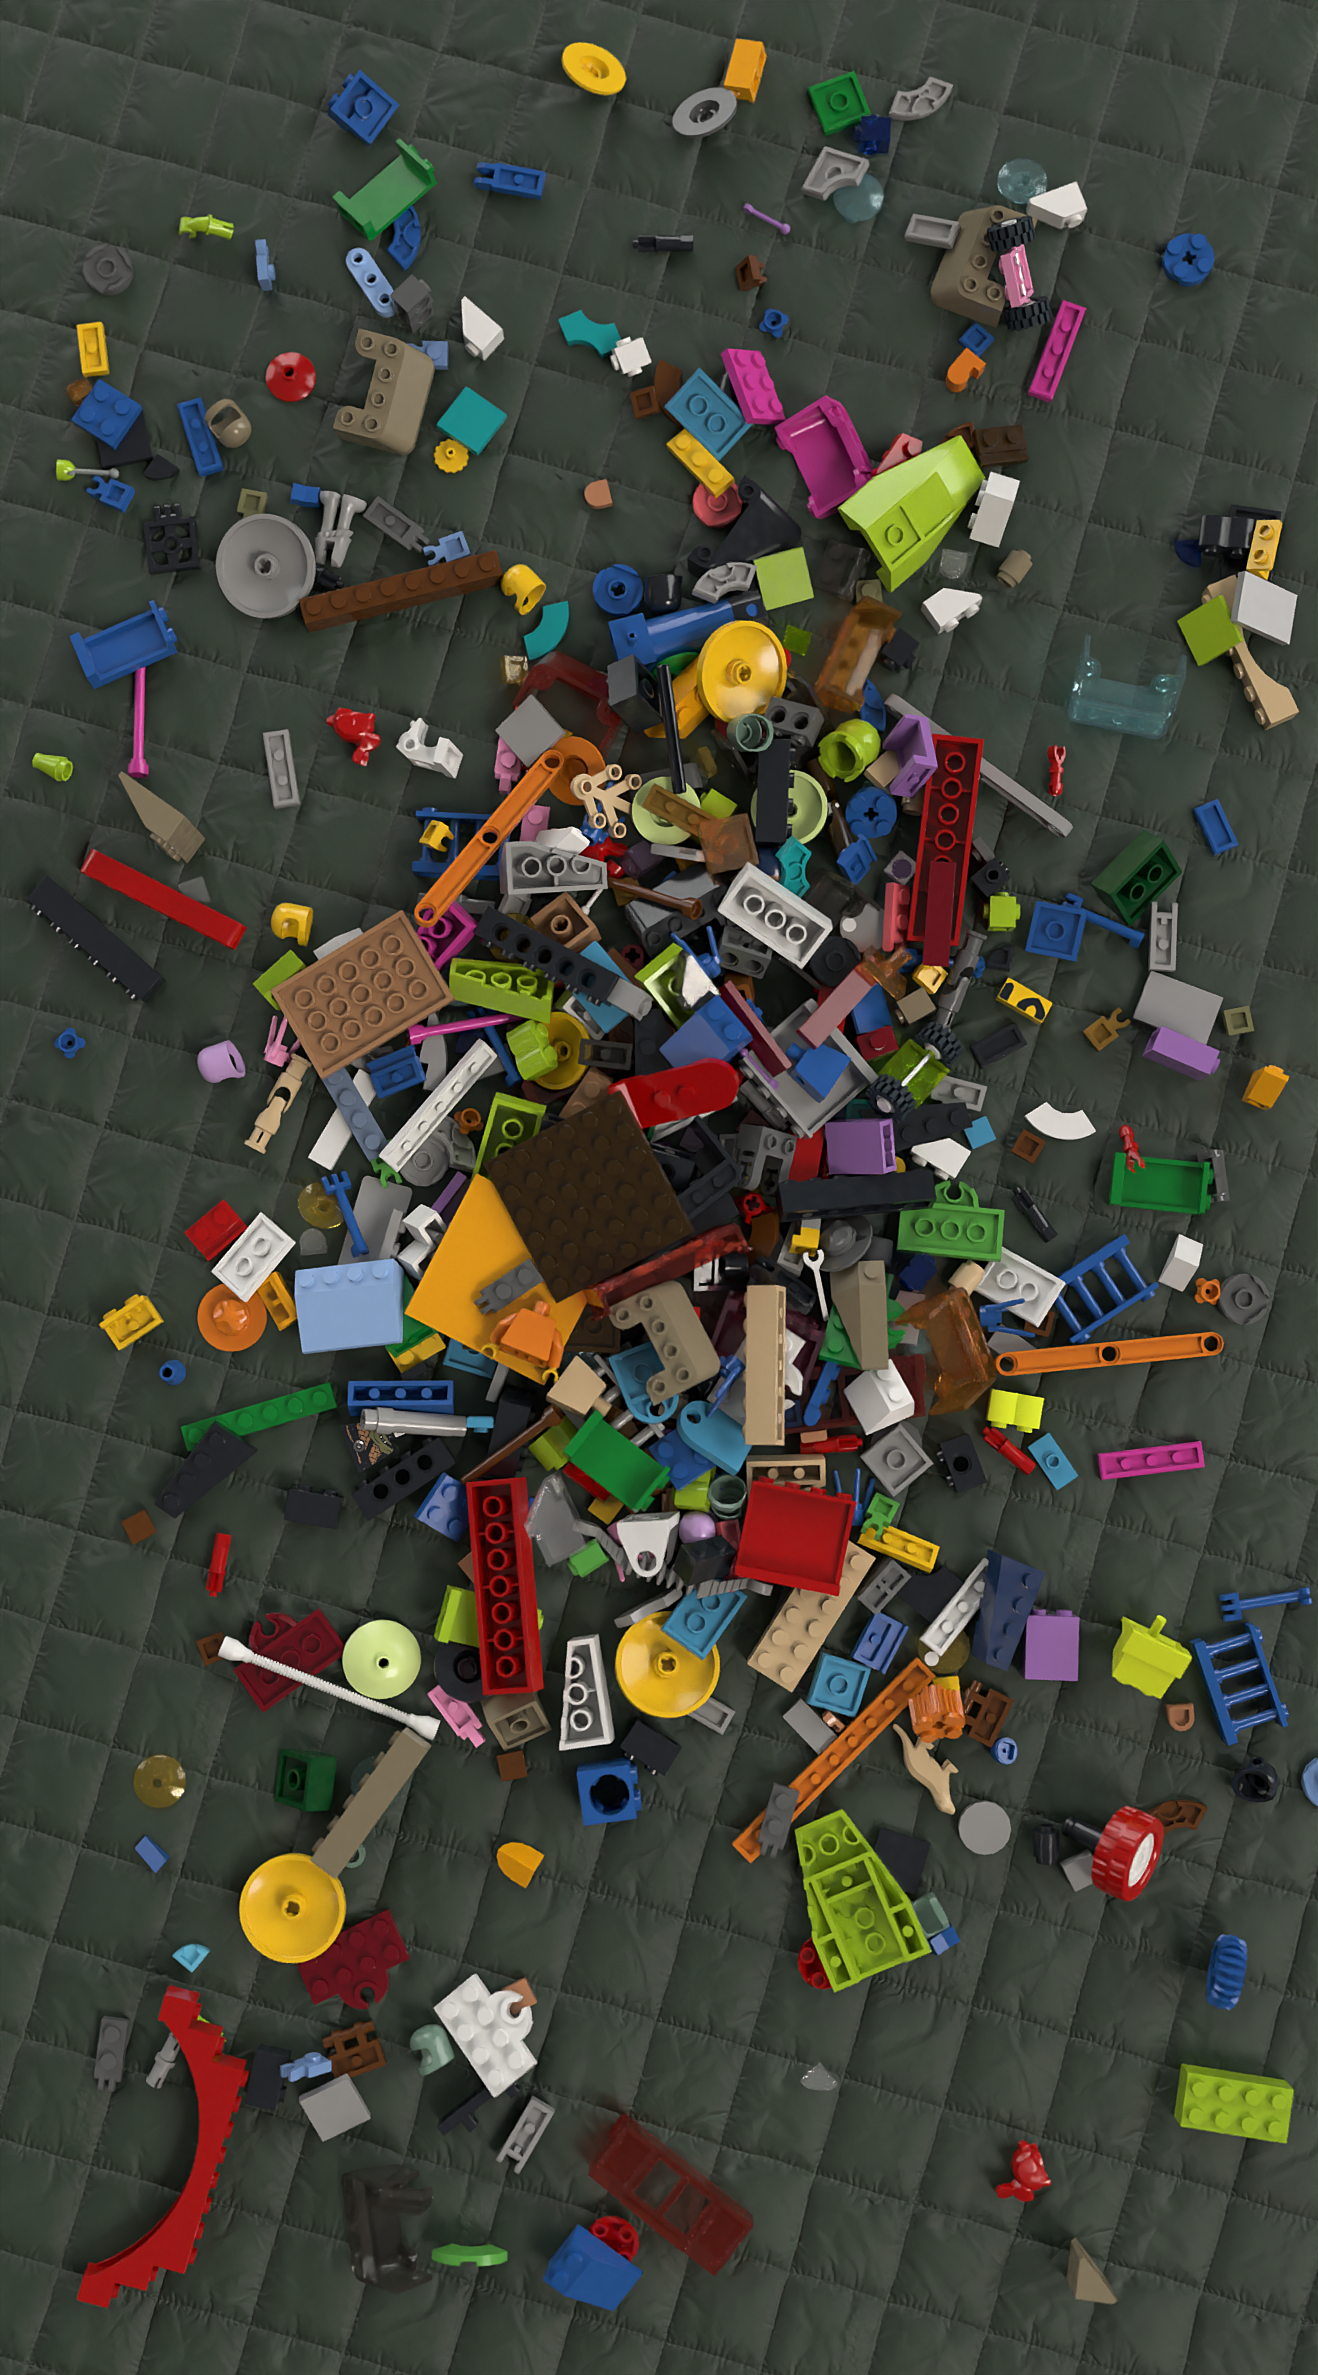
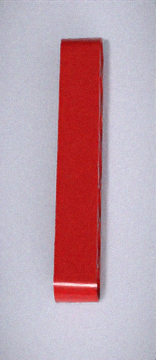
M94 849L90 850L80 869V872L230 949L236 950L247 929L241 923Z

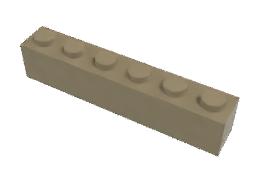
M408 1727L402 1732L398 1730L388 1742L391 1745L389 1751L386 1754L384 1752L380 1753L373 1763L376 1769L371 1775L366 1773L357 1785L361 1790L356 1797L351 1794L342 1806L346 1811L340 1818L338 1816L334 1817L327 1827L330 1831L325 1839L320 1837L311 1849L315 1854L310 1861L334 1879L345 1868L432 1746Z

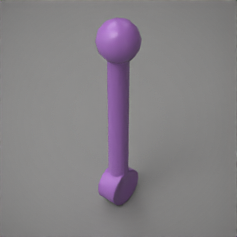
M745 204L743 207L744 212L753 214L779 228L783 234L790 232L788 224H781L755 210L750 204Z
M742 1048L738 1052L739 1056L742 1058L746 1056L770 1086L776 1090L779 1086L778 1082L771 1080L749 1056L748 1050Z

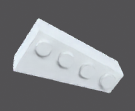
M599 1634L573 1637L568 1641L566 1680L563 1694L564 1705L559 1751L609 1744L615 1738Z

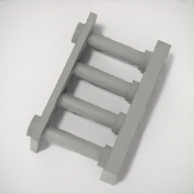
M597 1354L594 1356V1359L599 1365L592 1371L599 1378L607 1373L616 1384L601 1396L610 1403L621 1394V1390L608 1357L602 1358ZM562 1409L578 1430L581 1429L594 1412L591 1409L586 1417L582 1419ZM626 1409L609 1425L615 1430H619L633 1416ZM662 1423L648 1424L630 1441L639 1447L655 1433L661 1439L666 1436L662 1432L665 1426Z

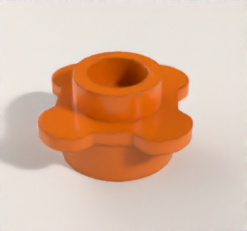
M467 1108L462 1112H456L454 1119L459 1123V1131L462 1134L467 1135L471 1131L476 1130L479 1132L483 1129V1123L480 1122L481 1116L477 1110Z
M1204 1278L1197 1279L1195 1283L1197 1286V1294L1194 1296L1197 1303L1210 1302L1213 1305L1217 1304V1299L1221 1294L1220 1282L1217 1279L1206 1281Z

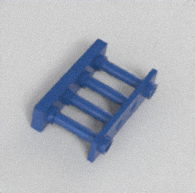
M430 807L423 808V811H416L417 820L424 822V832L431 820L442 823H450L449 830L454 835L453 840L449 839L448 859L445 860V863L435 862L432 859L433 849L423 845L422 858L419 861H413L412 864L414 876L440 878L458 856L460 824H475L476 835L492 815L438 812V809ZM510 834L504 842H510ZM504 842L499 846V859L496 862V866L484 865L473 880L500 881L499 865Z
M1125 1234L1115 1238L1057 1276V1278L1066 1283L1065 1285L1069 1284L1070 1287L1073 1286L1095 1318L1093 1322L1082 1328L1060 1295L1062 1292H1060L1054 1301V1305L1074 1333L1066 1339L1068 1343H1074L1075 1341L1078 1345L1091 1337L1089 1332L1139 1299L1145 1302L1155 1295L1153 1290L1159 1287L1158 1283L1154 1282L1147 1286L1125 1253L1127 1251L1125 1246L1130 1243ZM1110 1256L1113 1259L1117 1258L1138 1290L1137 1293L1126 1300L1104 1268L1105 1263L1103 1260ZM1088 1270L1096 1273L1117 1305L1105 1314L1082 1281L1084 1279L1082 1274Z
M1249 1622L1243 1623L1246 1631L1245 1634L1211 1645L1209 1643L1205 1644L1204 1640L1200 1638L1189 1641L1222 1741L1227 1745L1238 1743L1236 1734H1239L1240 1730L1273 1719L1282 1727L1288 1726L1286 1718L1289 1717L1288 1710L1284 1702L1280 1703L1260 1644L1263 1642L1262 1633L1259 1627H1255L1254 1624ZM1250 1643L1254 1659L1220 1670L1213 1668L1211 1659L1214 1658L1215 1654ZM1259 1669L1263 1684L1229 1695L1222 1694L1219 1686L1222 1680ZM1267 1694L1272 1709L1238 1720L1230 1719L1227 1710L1231 1708L1230 1705Z

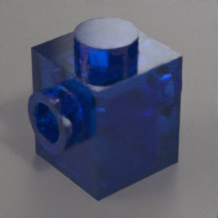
M876 114L861 116L860 126H855L854 142H859L858 152L867 155L888 154L891 137V117H880Z

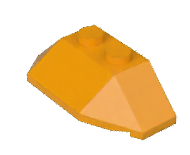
M700 654L672 681L680 739H685L710 714L701 700L697 687V664ZM660 723L643 732L649 738H665L664 723Z

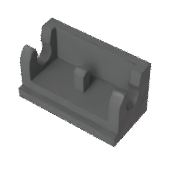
M884 1555L862 1579L854 1595L877 1615L911 1576L890 1556Z

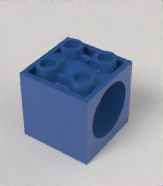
M624 1757L580 1763L578 1765L577 1778L584 1826L637 1819V1811L641 1810L642 1802L640 1789L635 1790L634 1784H638L636 1763L631 1764V1760ZM612 1774L618 1779L625 1781L629 1788L628 1797L625 1796L619 1805L605 1806L598 1799L594 1798L591 1785L595 1786L601 1776Z

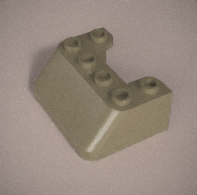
M999 205L962 213L957 221L960 223L961 228L953 249H946L931 287L930 299L933 304L997 328L1006 297L1002 285L987 280L998 251H991L986 229L999 222H1005L1006 220L1022 216L1027 217V215ZM1032 218L1033 226L1035 229L1038 219Z
M359 328L355 347L362 357L376 361L364 410L352 406L341 408L337 412L333 429L342 440L399 455H407L413 451L435 372L434 363L427 354L397 338Z
M672 1280L666 1281L606 1309L612 1323L619 1329H628L642 1322L665 1367V1370L653 1375L647 1382V1393L654 1406L718 1373L720 1360L680 1283Z

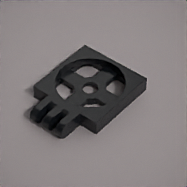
M175 503V513H172L170 504H165L164 515H162L161 506H155L156 521L144 523L149 573L155 575L201 569L196 520L194 517L183 518L180 503ZM175 526L187 530L191 538L179 539L176 536ZM165 528V537L162 541L152 542L155 535ZM170 541H174L177 544L174 550L167 548V544ZM184 549H192L191 558L185 563H179L178 553ZM165 552L168 556V565L159 564L154 559L153 553Z

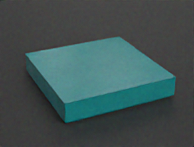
M466 386L436 425L437 429L478 456L505 422L507 414Z

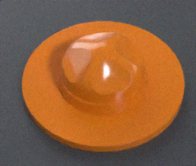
M565 737L560 739L550 749L562 754L564 764L561 773L552 782L549 789L558 799L567 804L584 805L583 800L577 799L572 794L570 789L571 782L579 774H588L592 777L605 770V762L598 749L589 741L580 737ZM550 757L546 759L545 764L549 768H556L559 766V761L556 758ZM605 782L596 787L603 790Z
M220 1284L211 1289L202 1299L198 1309V1326L206 1341L215 1348L229 1352L241 1351L252 1346L262 1336L267 1323L266 1306L256 1291L247 1302H244L225 1284Z

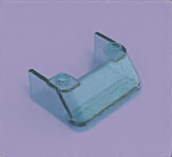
M1086 634L1074 674L1068 703V717L1076 723L1152 739L1163 737L1169 729L1186 679L1187 655H1181L1175 675L1158 674L1151 680L1149 688L1100 678L1102 667L1098 660L1089 657L1091 635Z

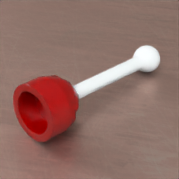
M610 859L606 863L607 876L620 879L626 872ZM597 889L587 904L581 907L586 915L589 914V908L603 889Z

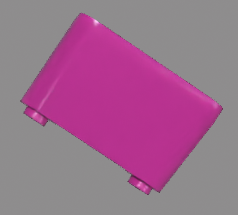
M825 395L774 427L778 434L776 437L777 443L782 450L787 449L793 454L809 488L811 496L809 497L807 507L813 517L823 519L839 512L837 508L873 478L871 477L873 467L847 411L840 402Z

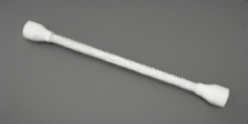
M228 1636L225 1637L218 1656L230 1661H244L246 1663L249 1661L252 1664L261 1665L265 1669L274 1670V1672L280 1673V1675H286V1677L296 1681L299 1680V1682L302 1681L305 1685L308 1684V1686H314L318 1690L327 1691V1693L333 1694V1696L336 1695V1697L339 1696L343 1700L355 1702L358 1706L367 1707L371 1711L383 1713L384 1716L392 1717L396 1721L405 1722L406 1726L414 1729L420 1736L432 1741L440 1724V1720L433 1717L404 1714L403 1711H398L395 1708L391 1709L388 1705L376 1703L375 1700H370V1698L360 1696V1694L357 1695V1693L354 1694V1692L351 1693L350 1690L342 1689V1687L335 1686V1684L323 1682L322 1679H317V1677L307 1675V1673L304 1674V1672L301 1673V1671L298 1672L297 1669L289 1668V1666L282 1665V1663L270 1661L269 1658H264L261 1655L257 1656V1654L247 1649L238 1640Z

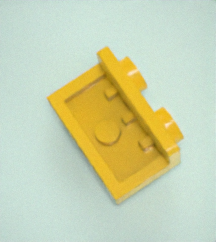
M1257 520L1246 569L1251 574L1266 581L1268 580L1269 571L1272 570L1282 528L1280 520Z
M136 1294L124 1302L125 1307L119 1311L113 1309L103 1316L104 1321L99 1326L101 1329L106 1330L118 1350H123L164 1322L148 1296L141 1295L139 1297Z

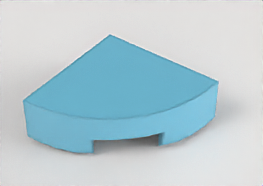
M190 1944L178 1949L172 1957L192 1973L209 1953L210 1949L203 1945Z

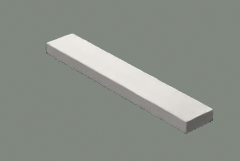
M479 1038L378 1156L394 1171L398 1172L498 1055Z

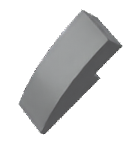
M436 1013L429 1016L427 1027L440 1024ZM444 1034L426 1037V1040H423L419 1060L421 1065L428 1066L427 1080L423 1086L425 1092L433 1093L448 1075V1053Z

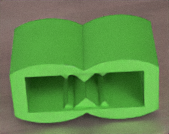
M594 1537L570 1553V1560L567 1564L575 1576L579 1574L583 1578L608 1562L610 1555Z

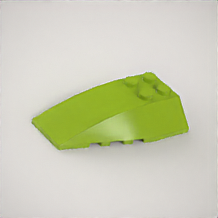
M843 1809L795 1829L800 1865L802 1866L804 1876V1889L806 1890L808 1900V1914L812 1925V1938L834 1992L856 1984L864 1978L902 1962L911 1961L931 1952L909 1898Z

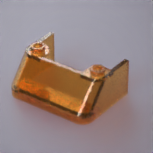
M865 594L848 612L809 701L820 706L851 714L856 710L859 711L866 698L862 696L863 685L880 647L885 641H891L896 631L893 625L903 612Z
M965 1288L950 1289L915 1303L894 1320L895 1326L910 1323L917 1330L926 1328L939 1361L942 1373L935 1382V1391L939 1395L940 1400L929 1410L930 1415L965 1411L995 1382L997 1372L994 1368V1360Z

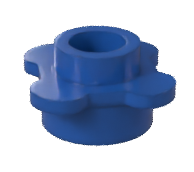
M767 309L764 321L760 323L759 328L762 332L772 333L776 338L781 337L783 334L782 329L788 323V316L778 310Z
M67 1028L59 1038L55 1039L54 1045L64 1052L66 1058H73L77 1050L85 1047V1040L79 1038L73 1028Z

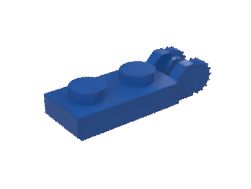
M477 163L476 170L479 173L488 176L494 175L493 179L474 178L473 185L476 188L532 199H542L546 172L501 163Z
M825 1361L803 1412L804 1415H802V1421L807 1426H814L818 1422L817 1420L820 1419V1403L825 1405L831 1390L827 1389L831 1379L836 1380L841 1368L837 1363Z

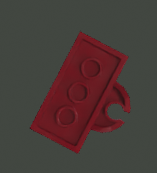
M321 1608L315 1610L299 1623L291 1615L283 1612H271L265 1616L267 1620L275 1624V1633L273 1635L264 1633L262 1623L258 1620L249 1635L250 1647L257 1656H264V1658H269L270 1661L282 1663V1665L289 1666V1668L292 1667V1669H297L298 1672L301 1671V1673L304 1672V1674L307 1673V1675L315 1676L340 1658L346 1645ZM249 1661L248 1663L243 1662L233 1670L262 1712H265L304 1684L302 1681L290 1679L286 1675H280V1673L278 1674L274 1670L265 1669L261 1665L258 1666V1664L255 1665V1663L252 1664Z
M386 1909L341 1931L334 1942L323 1953L310 1960L296 1963L314 2005L339 1994L344 2003L352 2008L368 2009L370 2007L369 2002L362 1997V1988L371 1987L375 1992L374 2000L378 2004L389 1989L390 1976L388 1969L410 1959L411 1956L390 1909Z

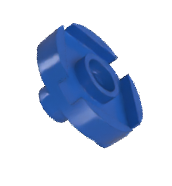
M1182 234L1175 237L1168 243L1162 258V267L1166 276L1170 280L1173 278L1179 282L1178 285L1186 287L1201 283L1210 273L1214 263L1212 247L1202 234ZM1185 255H1189L1194 259L1192 265L1182 261Z
M622 564L612 565V567L600 571L593 583L595 604L604 613L614 617H628L642 602L643 584L637 572L631 567ZM622 585V590L625 593L615 596L611 589Z
M862 788L847 802L846 821L851 828V832L855 835L861 833L867 838L887 835L896 822V802L881 788ZM869 808H874V812H878V815L868 817L864 812H868Z

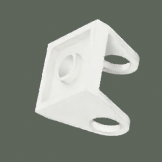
M680 1511L629 1514L617 1523L618 1536L632 1568L640 1576L651 1577L660 1571L666 1549L667 1557L665 1560H667V1564L671 1562L681 1521ZM648 1551L655 1555L657 1562L653 1570L646 1571L638 1565L637 1558L640 1552L642 1556L644 1553L647 1554L648 1563L652 1560Z

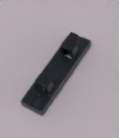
M515 2081L504 2091L512 2099L520 2092V2087ZM485 2083L439 2119L437 2129L443 2136L460 2122L469 2132L478 2126L479 2121L473 2112L493 2097Z

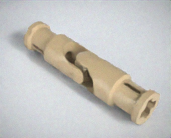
M294 1053L291 1054L292 1059L286 1071L281 1072L268 1097L267 1105L269 1104L270 1106L259 1114L254 1123L255 1129L249 1140L244 1142V1144L263 1154L266 1152L265 1147L271 1135H275L280 1126L281 1111L285 1113L302 1085L301 1079L306 1069L312 1066L311 1062ZM280 1087L287 1088L291 1093L289 1102L284 1101L281 1097L273 1096L275 1091ZM261 1132H264V1134H263L262 1138L260 1139L259 1143H257V1140H258V1138H259Z

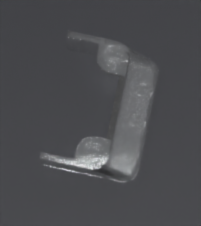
M559 1471L553 1472L544 1478L526 1516L528 1522L524 1523L529 1537H535L548 1567L587 1549L586 1543L591 1540L588 1535L582 1534L577 1526L575 1518L581 1519Z

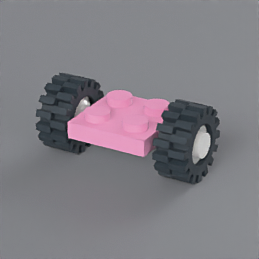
M1032 216L1017 217L988 227L986 231L991 251L997 252L1007 249L1000 256L999 269L1001 274L1005 276V297L1008 301L1010 300V305L1003 309L1008 331L1026 330L1050 321L1052 313L1048 297L1029 298L1034 292L1024 244L1036 239Z

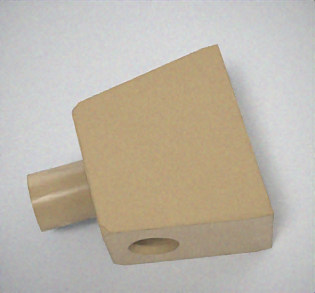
M577 1355L546 1397V1401L555 1404L557 1407L582 1419L586 1417L591 1409L593 1411L597 1410L605 1417L612 1407V1404L601 1397L607 1385Z

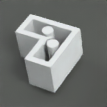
M993 472L990 473L988 481L983 479L975 505L980 507L977 514L972 513L968 528L972 529L970 539L999 547L1015 500L1019 480Z
M422 1204L403 1220V1223L415 1240L396 1256L407 1273L420 1281L448 1229L437 1211Z

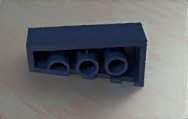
M988 1549L987 1571H984L983 1582H985L983 1598L980 1597L979 1608H981L980 1619L976 1622L971 1655L987 1664L1007 1671L1045 1572Z

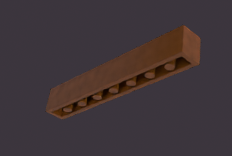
M497 550L299 599L305 625L309 633L501 585L503 573Z

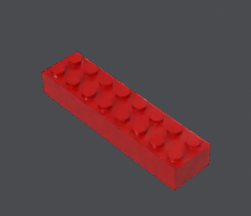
M932 734L938 768L926 782L907 942L924 944L930 861L956 863L950 947L958 948L984 739Z
M526 1477L466 1482L483 1695L529 1693L544 1689Z

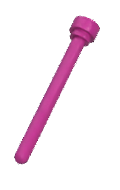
M145 667L135 671L133 759L128 764V776L134 778L148 777L149 767L146 764V760L143 759Z
M502 1013L428 1027L418 1025L417 1023L408 1028L407 1033L410 1045L421 1044V1041L426 1040V1037L521 1021L528 1018Z

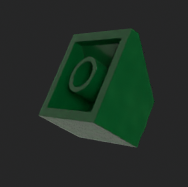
M281 1748L275 1802L305 1812L331 1810L337 1757L322 1752Z

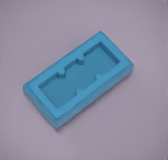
M469 1416L467 1418V1427H474V1432H489L490 1428H494L496 1416Z
M1049 1432L1027 1446L1055 1490H1059L1078 1477V1474Z

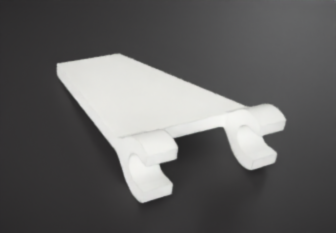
M817 1250L819 1258L815 1262L809 1260L808 1252L803 1253L805 1265L814 1272L823 1320L828 1321L829 1317L819 1268L824 1260V1253L822 1250Z

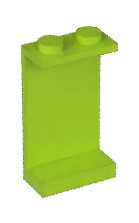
M447 1586L434 1634L438 1641L445 1643L453 1641L479 1647L474 1591ZM537 1607L540 1630L543 1623V1615H541L542 1610Z

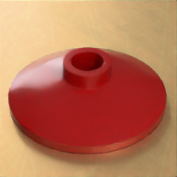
M293 352L284 353L274 358L269 364L266 371V383L270 392L276 398L285 402H297L306 398L312 392L316 383V372L313 364L305 356ZM288 371L294 372V374L290 377H287L285 375Z

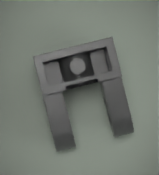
M740 1124L735 1149L740 1150L737 1165L740 1167L742 1175L737 1186L747 1190H754L760 1183L761 1191L765 1195L775 1197L778 1184L788 1180L797 1136L763 1126Z

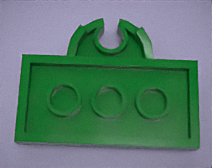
M885 1273L888 1349H892L904 1339L906 1331L902 1329L892 1330L889 1328L888 1323L897 1321L902 1326L908 1327V1316L905 1309L898 1302L889 1298L894 1275ZM833 1303L819 1359L861 1369L850 1344V1338L840 1320L839 1312Z

